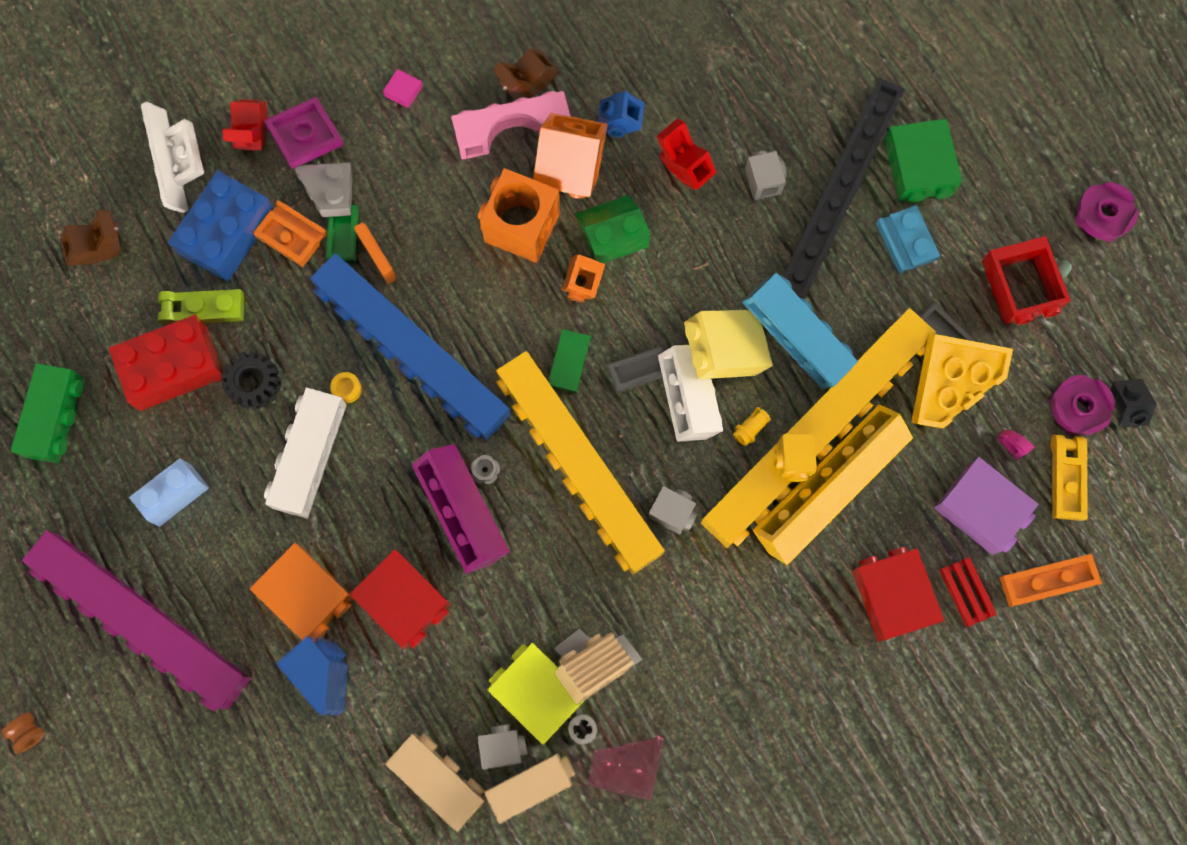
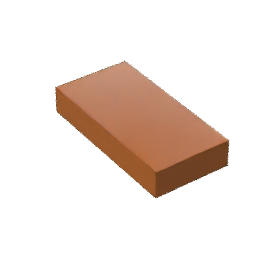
M362 222L355 226L354 229L358 238L386 284L388 285L395 281L396 276L393 268L366 224Z

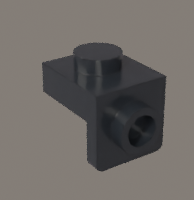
M1143 379L1113 382L1110 391L1121 409L1118 420L1119 426L1123 428L1148 425L1157 403Z

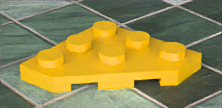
M929 334L911 423L945 428L962 410H968L983 398L984 393L992 386L999 385L1007 379L1013 349Z

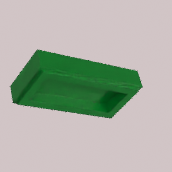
M351 205V215L328 217L326 261L336 253L346 263H357L358 236L354 227L359 224L360 209L358 205Z
M562 329L548 381L553 389L577 394L591 341L590 335Z

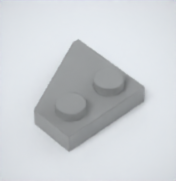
M351 163L300 165L295 168L298 179L303 183L310 199L314 201L321 217L351 215Z

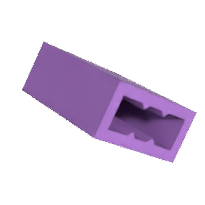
M978 457L966 466L934 506V509L991 555H994L1001 551L1006 553L1013 547L1017 541L1014 535L1020 528L1025 529L1034 520L1036 515L1032 512L1039 504Z

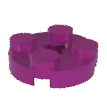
M1106 182L1104 185L1091 186L1080 197L1076 207L1075 221L1091 236L1106 242H1112L1124 236L1134 227L1139 212L1138 208L1135 210L1133 203L1135 198L1127 188L1114 182ZM1106 206H1109L1113 217L1104 215L1101 208L1104 209Z
M1086 375L1072 376L1059 384L1050 396L1049 403L1053 417L1067 434L1071 436H1088L1099 432L1109 425L1112 410L1115 409V400L1110 389L1102 381L1086 378ZM1078 398L1081 402H1088L1087 413L1077 408Z

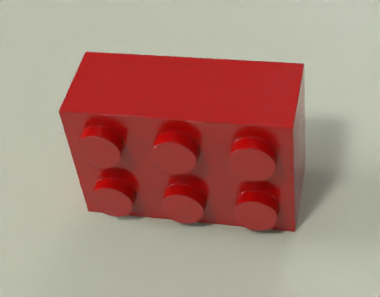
M196 314L109 347L127 403L139 411L222 379L221 374L224 373L207 326Z

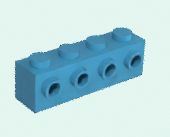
M777 272L767 277L742 301L746 308L822 390L834 387L858 362L853 357L851 348L845 343L840 342L832 334L833 330L830 325L820 320L812 312V306L805 299L799 298L792 290L791 283L785 277L779 276Z

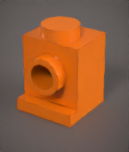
M577 254L570 258V265L562 290L568 292L567 298L584 303L585 299L595 298L605 264ZM577 276L583 278L584 283L582 286L576 284Z

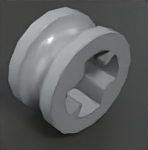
M587 715L574 717L568 727L571 739L579 744L591 742L597 733L595 721ZM581 720L588 721L587 726H592L591 734H586L585 739L578 738V732L575 734L573 732L574 725H579Z

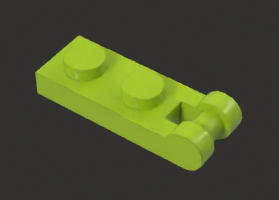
M241 289L177 293L161 291L158 293V303L161 304V311L158 312V323L169 325L195 314L204 323L244 321V293ZM174 305H181V312H173Z

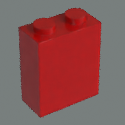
M906 546L889 551V558L878 561L877 555L859 561L860 567L852 570L878 642L944 621L918 549L907 551Z
M396 549L349 594L401 648L406 650L410 646L413 649L417 647L427 636L424 631L432 623L435 626L440 624L448 616L449 611L447 608L451 605Z

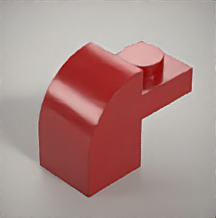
M237 99L231 101V126L223 129V141L232 142L233 149L261 151L265 146L267 127L264 121L268 119L267 100Z
M677 118L656 136L662 148V152L659 153L661 160L668 170L686 186L696 191L717 173L709 152L693 143L688 128L681 119Z

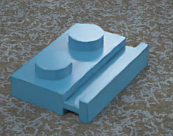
M917 205L877 220V228L899 274L939 259L940 254Z

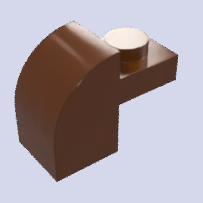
M530 48L515 65L499 62L493 69L500 78L498 80L500 86L509 92L514 100L532 98L544 90L559 73L543 52Z
M97 210L91 225L65 226L60 242L66 266L95 264L111 259L121 252L118 239V225L115 221H112L110 210Z

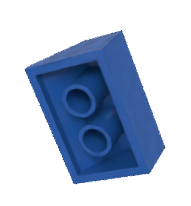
M307 636L277 663V666L319 715H340L344 711L348 664L343 658L346 654L334 641L331 643L328 639L324 641L321 637L316 639Z

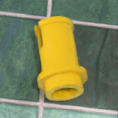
M756 407L742 425L739 424L735 427L733 436L744 446H747L749 443L753 444L755 436L770 422V416L763 409L760 410L759 407Z

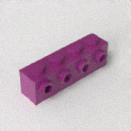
M455 444L428 450L411 464L466 574L490 566L510 552Z

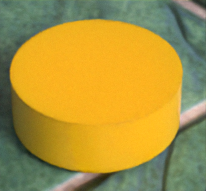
M342 372L332 379L330 391L332 395L341 397L347 404L359 398L362 386L354 374Z

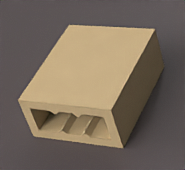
M556 753L489 788L484 793L500 824L572 786L571 777L575 776V772L567 756L561 759L559 753Z

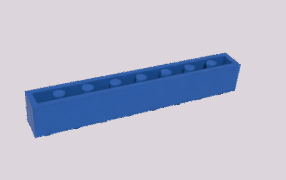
M336 253L310 278L316 287L313 292L323 302L327 303L330 300L337 306L334 311L344 321L348 322L351 319L358 325L355 329L364 339L369 341L372 338L379 344L377 350L388 360L392 357L401 364L398 367L399 370L410 380L416 377L422 383L420 386L422 391L431 399L437 396L444 403L442 408L452 418L455 419L459 416L466 422L464 428L477 439L481 436L487 441L511 416L508 406Z

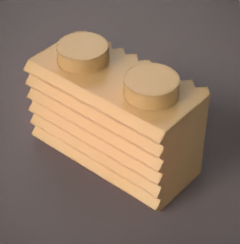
M609 633L603 638L600 634H597L584 644L586 649L578 654L575 650H572L559 660L561 665L556 670L555 675L576 705H579L591 695L623 675L634 664L613 633Z

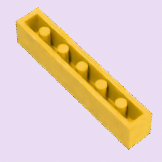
M879 404L817 466V471L811 477H808L807 481H803L796 486L753 529V532L770 555L788 565L913 439L901 414Z

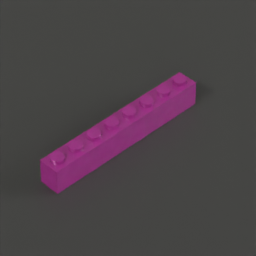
M46 530L22 559V562L30 567L29 574L42 582L48 580L54 585L52 589L54 593L65 600L72 598L79 604L76 609L89 618L96 616L103 622L101 624L102 629L115 637L118 634L127 640L125 643L127 648L138 655L145 653L152 659L150 665L164 674L169 671L177 677L174 682L180 688L187 692H191L193 689L202 696L199 701L210 710L216 711L217 708L219 710H228L252 679L60 534Z

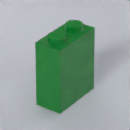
M947 119L890 127L884 138V143L898 202L908 201L909 203H917L930 197H936L937 199L951 197L961 185L962 178Z

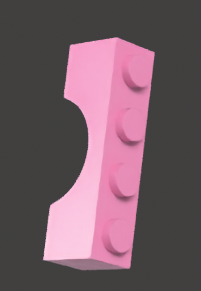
M549 91L538 97L529 99L519 98L512 103L503 105L492 104L485 109L476 111L465 110L458 113V115L451 116L461 159L489 154L495 137L507 128L515 126L527 127L540 135L541 126L551 112L570 116L564 91Z

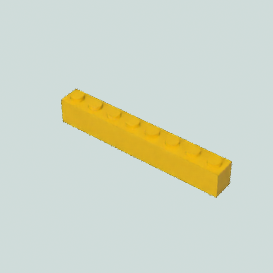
M525 351L497 369L496 372L499 379L495 382L504 397L511 396L515 402L512 408L521 421L525 419L532 427L529 433L538 446L543 443L549 452L545 456L555 471L560 468L566 477L562 481L572 496L577 493L583 503L579 506L589 521L594 518L600 527L597 533L606 546L612 544L618 553L614 558L624 572L629 569L631 574L634 575L662 556L665 550L529 353Z

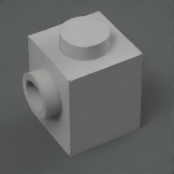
M760 151L748 157L745 172L753 199L759 200L781 195L786 183V167L783 160L779 161L777 151L769 153Z
M663 486L649 512L648 519L680 535L683 528L690 530L698 515L693 512L696 503L691 501L692 496L680 489H676L674 492Z
M510 724L491 727L492 734L478 736L482 770L522 763V756L527 755L525 735L519 736L518 730L511 731Z

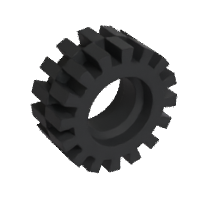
M250 351V355H247L245 352L239 353L241 357L239 359L233 356L230 359L233 363L231 365L226 363L224 368L227 372L221 374V378L224 380L221 384L222 388L226 391V395L237 405L245 409L251 407L253 410H256L258 405H261L263 408L268 406L266 401L270 399L273 402L276 399L273 394L275 392L279 393L281 389L278 384H281L278 369L261 353L258 355L256 352ZM251 370L259 371L262 375L261 385L253 391L242 389V376Z

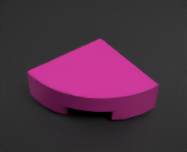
M1004 430L996 437L1016 460L1035 448L1026 438L1012 430Z

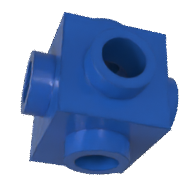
M626 91L615 93L613 96L600 100L597 122L608 124L606 132L610 136L615 138L624 137L626 134L642 129L644 103Z

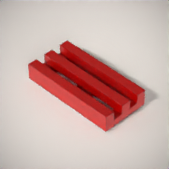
M970 557L939 570L966 627L997 615ZM961 567H964V569H965V571H966V574H967V576H968V578H969V580H970V582H971V584H972V586H973V588H974V590H975V592H976V595H977V597H978V599H979V601H980V603H981V605H982V607H983V609H984V611H985L984 613L982 612V610H981V608H980V606H979V604H978V601H977V599H976V597H975V595H974V593H973V591H972V589H971V587H970V585H969V583H968V580H967V578H966V576H965V574H964V572H963V570H962ZM951 571L955 572L962 586V590L972 607V610L975 614V617L973 618L971 617L966 607V604L957 588V585L950 573Z

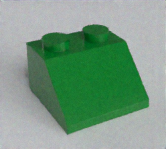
M629 195L574 213L591 259L606 263L649 247V229L640 208Z

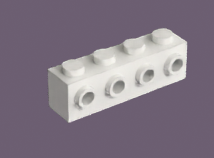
M306 388L304 395L298 397L295 405L297 415L294 423L289 424L286 430L285 441L287 443L284 452L278 454L275 462V470L277 471L274 480L268 483L265 490L264 498L267 499L265 504L270 508L308 519L347 405L341 397Z

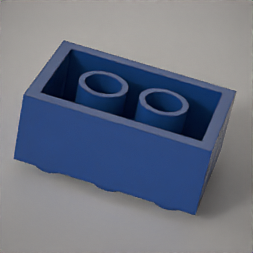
M217 170L168 243L181 257L228 282L257 240L253 232L269 211H273L274 208L267 197Z

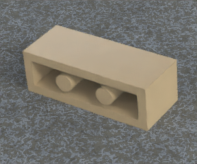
M417 733L412 734L385 765L458 832L486 800L482 795L485 790L473 778L470 777L467 781L458 773L461 767L451 757L446 755L443 759L435 751L437 744L426 734L423 733L421 736Z

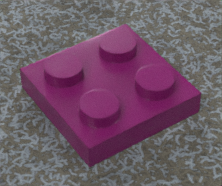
M317 97L264 120L266 127L291 169L343 146L342 138Z

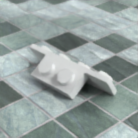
M144 102L141 104L143 121L146 126L149 147L155 167L154 170L160 190V198L164 207L184 213L188 211V205L183 185L204 174L193 122L183 119L170 127L165 109L149 102Z

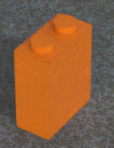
M294 543L250 588L301 640H304L307 636L316 639L323 637L329 629L327 624L335 616L340 618L351 607L349 603L352 599L349 595L350 592L297 543Z

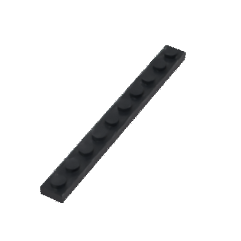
M878 79L783 275L791 283L792 290L799 298H806L905 91L904 88L884 79Z

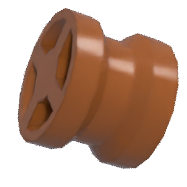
M31 712L15 718L1 731L5 739H10L13 742L12 748L16 754L23 753L32 748L46 735L42 727H37L34 724L35 718Z

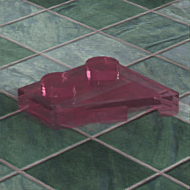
M657 736L653 737V739L624 744L613 749L608 748L596 751L587 786L651 801L664 737Z

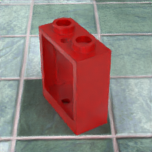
M1046 236L990 250L981 261L1005 325L1016 322L1017 326L1024 325L1040 315H1044V318L1056 316L1062 313V308L1071 301ZM1033 259L1049 302L1017 310L1001 267Z

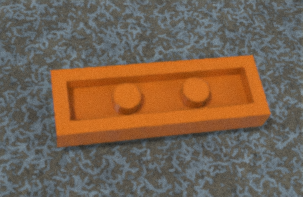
M1092 554L999 577L1009 607L1102 584Z

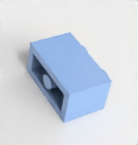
M179 458L129 498L148 522L160 527L208 490L209 487L191 464Z

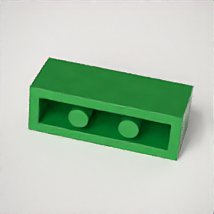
M35 364L11 452L24 458L60 463L61 456L67 450L66 438L69 427L75 421L76 414L74 409L77 398L83 392L82 376L72 369Z

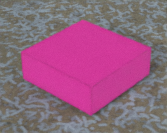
M397 69L383 90L385 97L409 109L422 89L423 84L422 81Z

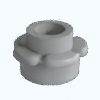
M481 455L474 459L470 465L471 476L479 484H491L497 479L496 475L500 472L499 463L494 461L490 455ZM484 467L488 468L486 473L482 472Z

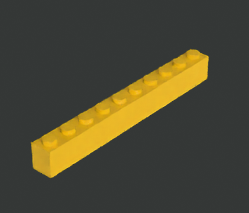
M909 308L858 360L854 367L834 387H831L786 434H814L816 457L822 460L833 448L829 443L836 436L842 439L854 427L850 421L856 415L862 418L874 406L870 402L877 394L882 398L894 385L890 380L896 374L902 377L914 365L910 359L916 353L920 357L925 353L928 335L935 334L936 331ZM778 443L701 521V524L726 548L732 543L738 547L750 534L746 529L752 522L755 521L759 524L771 512L767 507L774 500L780 503L792 491L788 486L791 483L789 477H780V468H775L774 451L779 450Z

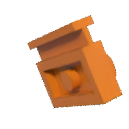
M279 200L276 202V207L273 211H269L253 232L256 238L301 267H304L320 246V241L323 237L326 238L327 236L325 229Z

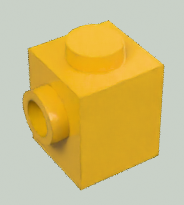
M783 434L778 440L779 450L774 451L775 468H780V477H789L790 482L807 481L808 477H811L817 471L814 434Z

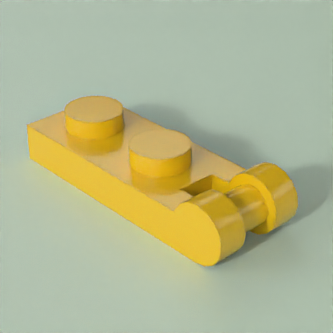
M1054 434L1050 441V449L1052 451V518L1084 521L1087 519V439L1075 436L1073 439H1067L1064 435ZM1066 450L1072 451L1073 458L1066 457Z

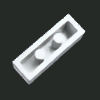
M674 345L658 355L677 442L706 440L722 432V418L719 414L712 379L697 378L692 362L690 345Z

